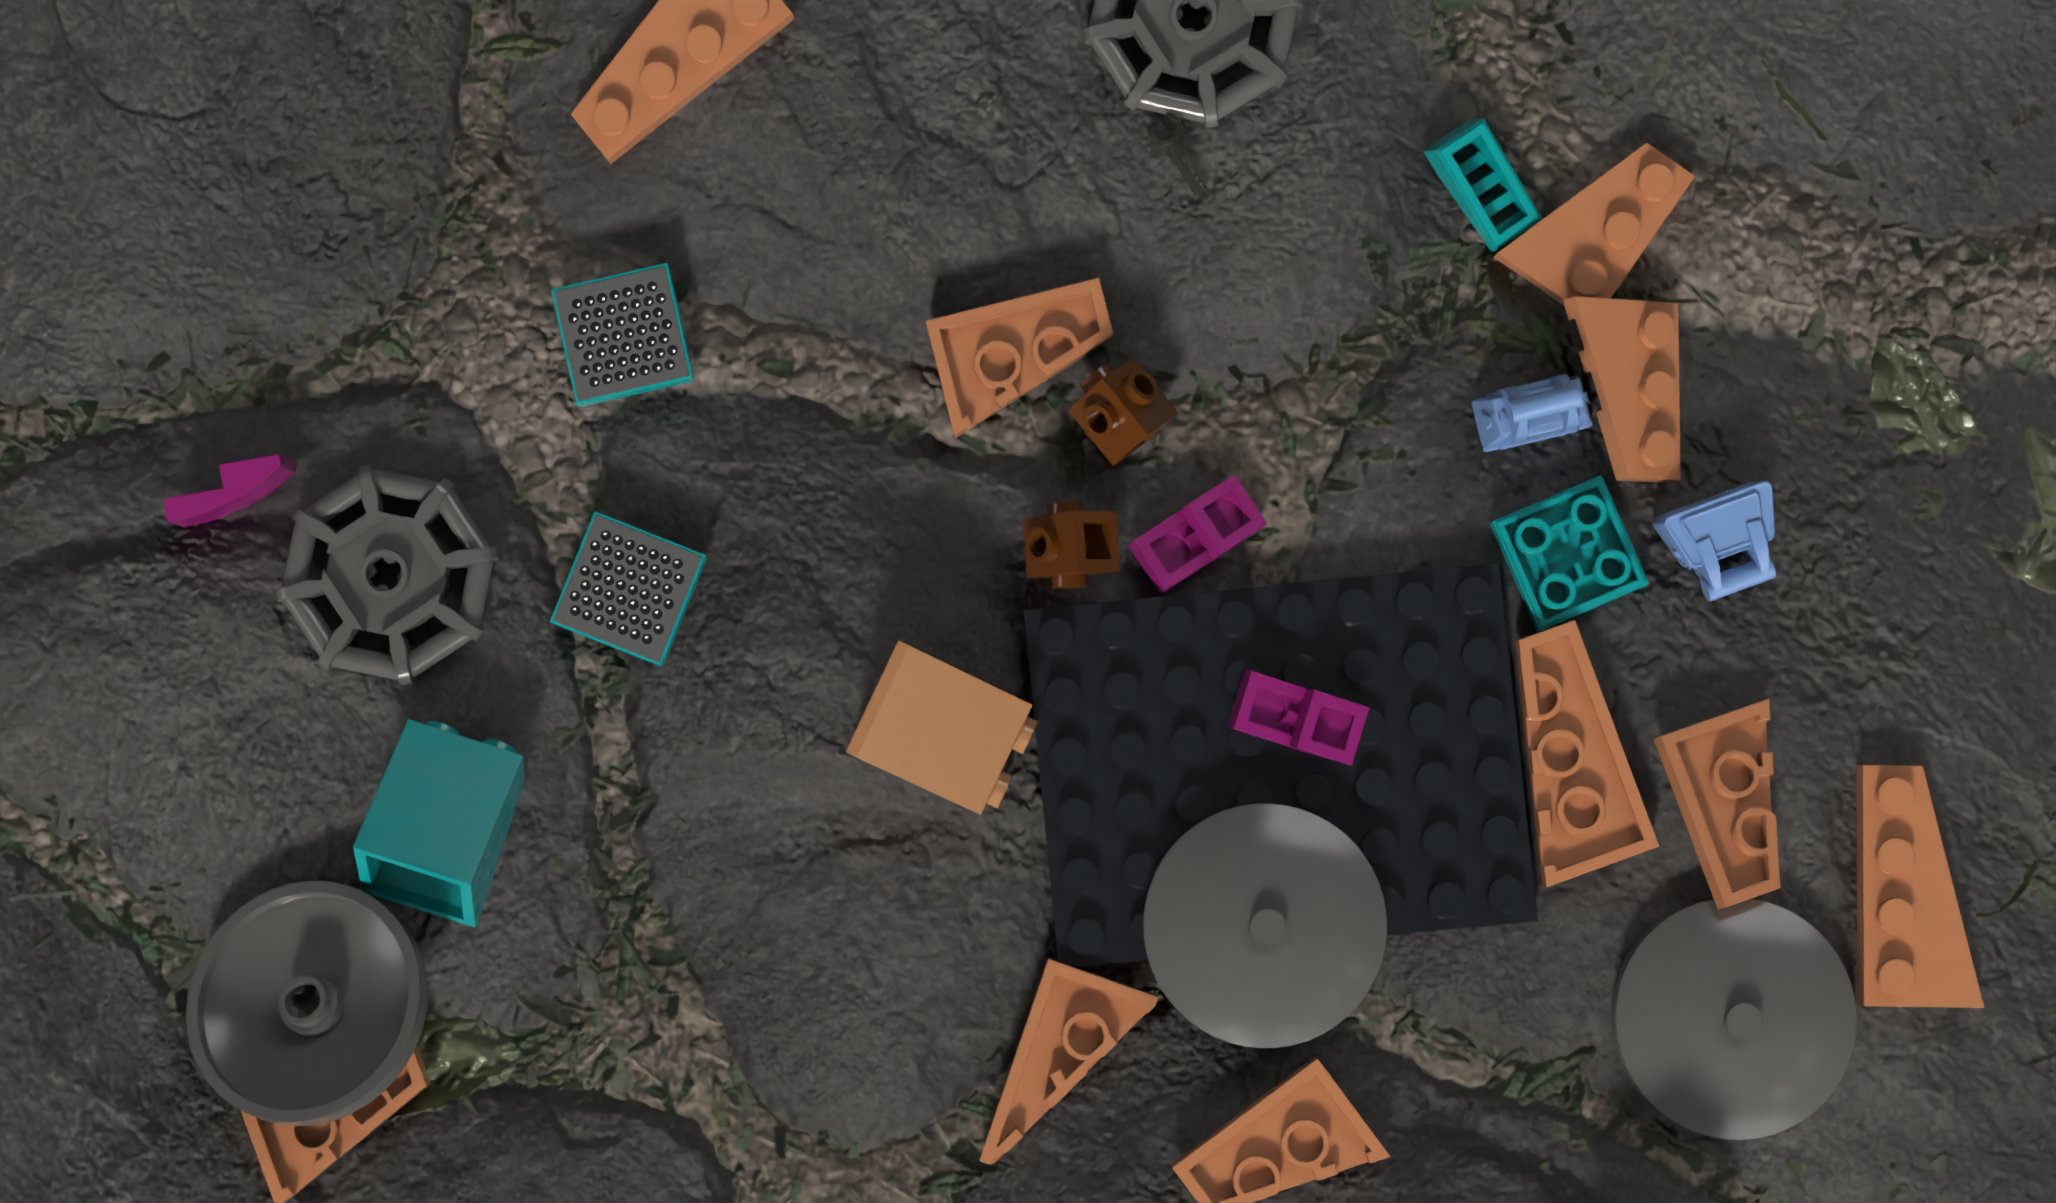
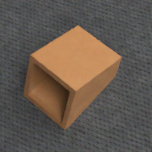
M898 640L846 753L982 815L986 804L998 809L1013 777L1002 770L1012 749L1021 754L1024 753L1038 721L1028 717L1033 705Z

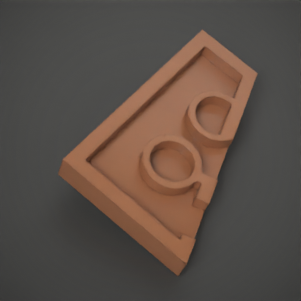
M1645 143L1499 251L1494 258L1563 306V299L1574 296L1611 298L1695 176L1648 143Z
M1099 278L926 321L954 437H959L1113 339L1114 334Z
M417 1045L404 1069L384 1092L361 1109L343 1118L317 1125L289 1126L268 1122L241 1111L274 1203H286L431 1084Z

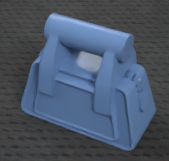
M1562 374L1517 387L1511 386L1496 390L1497 392L1487 394L1484 398L1471 401L1484 452L1508 449L1575 433L1578 430L1589 428L1593 424L1588 404H1590L1587 391H1584L1580 375L1568 377V374Z
M1768 481L1746 483L1661 514L1653 519V527L1680 565L1687 568V570L1693 568L1700 578L1703 594L1709 602L1776 577L1774 565L1769 558L1767 543L1775 535L1773 493L1771 483ZM1742 552L1748 563L1720 572L1718 560Z

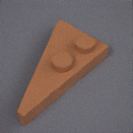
M1048 958L979 1161L991 1165L1004 1153H1007L1050 1108H1053L1087 1074V1071L1100 1058L1104 1057L1146 1013L1148 1014L1156 1006L1158 996Z

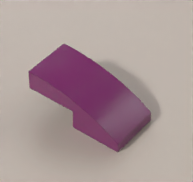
M276 454L219 464L223 488L164 498L167 522L185 528L207 523L244 509L264 498L288 480L296 472L294 460Z
M1234 474L1187 504L1179 512L1133 540L1128 546L1161 595L1266 526L1267 522Z
M1244 670L1227 728L1352 766L1369 707L1317 690L1306 689L1254 671Z

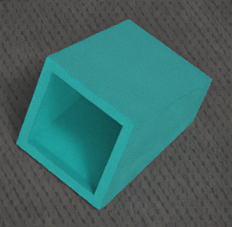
M408 719L353 845L362 891L476 928L525 781L523 755L517 754L514 748L498 740L486 739L482 743L460 736L459 732L453 727L441 722L428 721L425 725Z

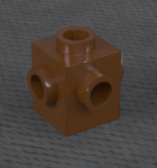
M1132 358L1114 371L1106 363L1093 372L1080 384L1081 389L1086 394L1068 410L1082 427L1086 436L1096 444L1113 466L1146 444L1179 414L1158 388L1153 377L1144 371L1135 358Z
M1057 502L1046 505L1047 515L1023 518L1027 578H1051L1052 589L1087 587V576L1120 571L1116 511H1084L1082 502Z

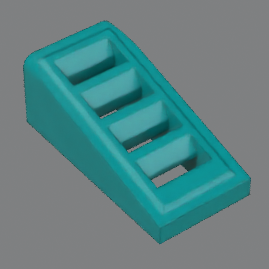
M1484 118L1466 121L1423 150L1434 171L1490 251H1496L1542 220L1541 215ZM1471 143L1476 152L1457 164L1452 155ZM1485 163L1490 172L1469 184L1465 176ZM1499 183L1504 191L1484 205H1481L1477 197ZM1510 203H1513L1518 211L1494 227L1490 217Z

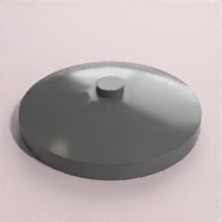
M1262 803L1235 806L1210 815L1193 825L1172 844L1161 859L1152 876L1144 903L1143 938L1145 951L1156 981L1166 997L1187 1020L1201 1030L1226 1042L1245 1047L1279 1048L1309 1041L1337 1026L1354 1011L1369 992L1377 977L1386 947L1387 914L1385 901L1379 881L1365 855L1343 831L1327 820L1308 811L1287 805Z
M304 881L269 890L255 897L234 912L209 940L197 962L190 982L186 1005L187 1034L195 1062L209 1085L224 1100L254 1117L289 1126L317 1125L343 1118L361 1109L384 1092L398 1077L412 1056L422 1033L428 1005V983L424 960L416 940L404 922L383 903L359 889L330 881Z
M1707 898L1683 905L1669 912L1651 925L1636 941L1627 954L1617 976L1611 1004V1024L1615 1048L1621 1065L1636 1090L1652 1107L1673 1122L1693 1132L1720 1139L1747 1140L1771 1136L1785 1131L1812 1115L1826 1102L1835 1091L1849 1065L1856 1037L1857 1013L1852 985L1842 961L1824 936L1806 920L1783 907L1762 900L1749 899L1726 908L1717 909L1714 898Z

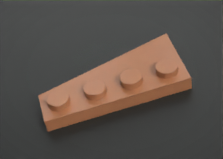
M659 0L571 115L607 161L612 164L794 20L793 13L782 0Z
M1573 620L1515 641L1542 887L1547 888L1659 847L1576 621Z
M1856 765L1857 1005L1873 1007L1984 1008L1923 766Z

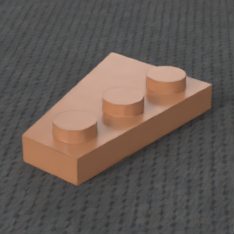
M1581 296L1563 299L1568 320H1576L1584 350L1578 351L1584 373L1591 372L1598 394L1600 406L1596 414L1616 480L1664 483L1680 481L1678 303Z
M1769 699L1654 739L1717 909L1726 908L1780 888L1776 815L1772 813L1770 776L1774 775L1773 752H1768L1766 721L1771 720Z
M1315 1056L1172 1163L1171 1166L1198 1203H1253L1277 1195L1280 1191L1313 1180L1319 1181L1337 1175L1340 1171L1367 1162L1373 1163L1388 1158L1390 1155Z

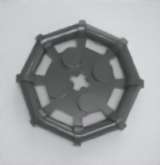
M1094 0L1089 26L1083 30L1085 44L1092 45L1125 97L1124 106L1133 112L1139 108L1204 123L1205 128L1218 127V120L1272 87L1280 88L1287 79L1284 70L1297 13L1304 5L1303 0H1137L1132 19H1114L1119 0ZM1190 4L1194 10L1204 7L1208 11L1209 15L1203 20V30L1196 32L1193 28L1184 29L1179 24L1183 18L1182 6ZM1254 16H1272L1264 53L1248 45ZM1134 36L1151 63L1142 72L1141 76L1138 75L1117 41ZM1239 60L1251 71V73L1215 94L1212 77ZM1162 73L1169 74L1181 81L1195 80L1197 81L1198 97L1155 88Z
M374 464L360 466L358 474L302 510L299 507L296 509L291 517L295 520L282 585L281 588L275 591L277 601L284 602L319 655L318 664L328 671L339 668L399 680L400 684L404 686L414 684L416 676L470 640L478 641L484 631L480 629L483 611L495 560L499 559L497 547L489 544L455 493L456 484L447 478L435 481L376 469ZM383 495L422 502L414 518L383 512ZM362 500L366 511L365 515L339 532L327 524V522ZM440 514L464 550H457L446 554L429 528ZM316 538L329 544L327 554H329L327 569H323L321 580H308ZM381 559H384L388 564L398 562L401 567V572L397 575L399 583L393 589L385 584L378 587L373 584L372 579L379 573L375 564ZM452 568H468L458 612L444 605L445 596L450 589V570ZM324 594L327 596L343 620V623L334 633L311 599ZM433 616H436L440 621L448 625L447 628L411 650L406 636L407 633ZM358 630L388 635L391 654L351 647Z

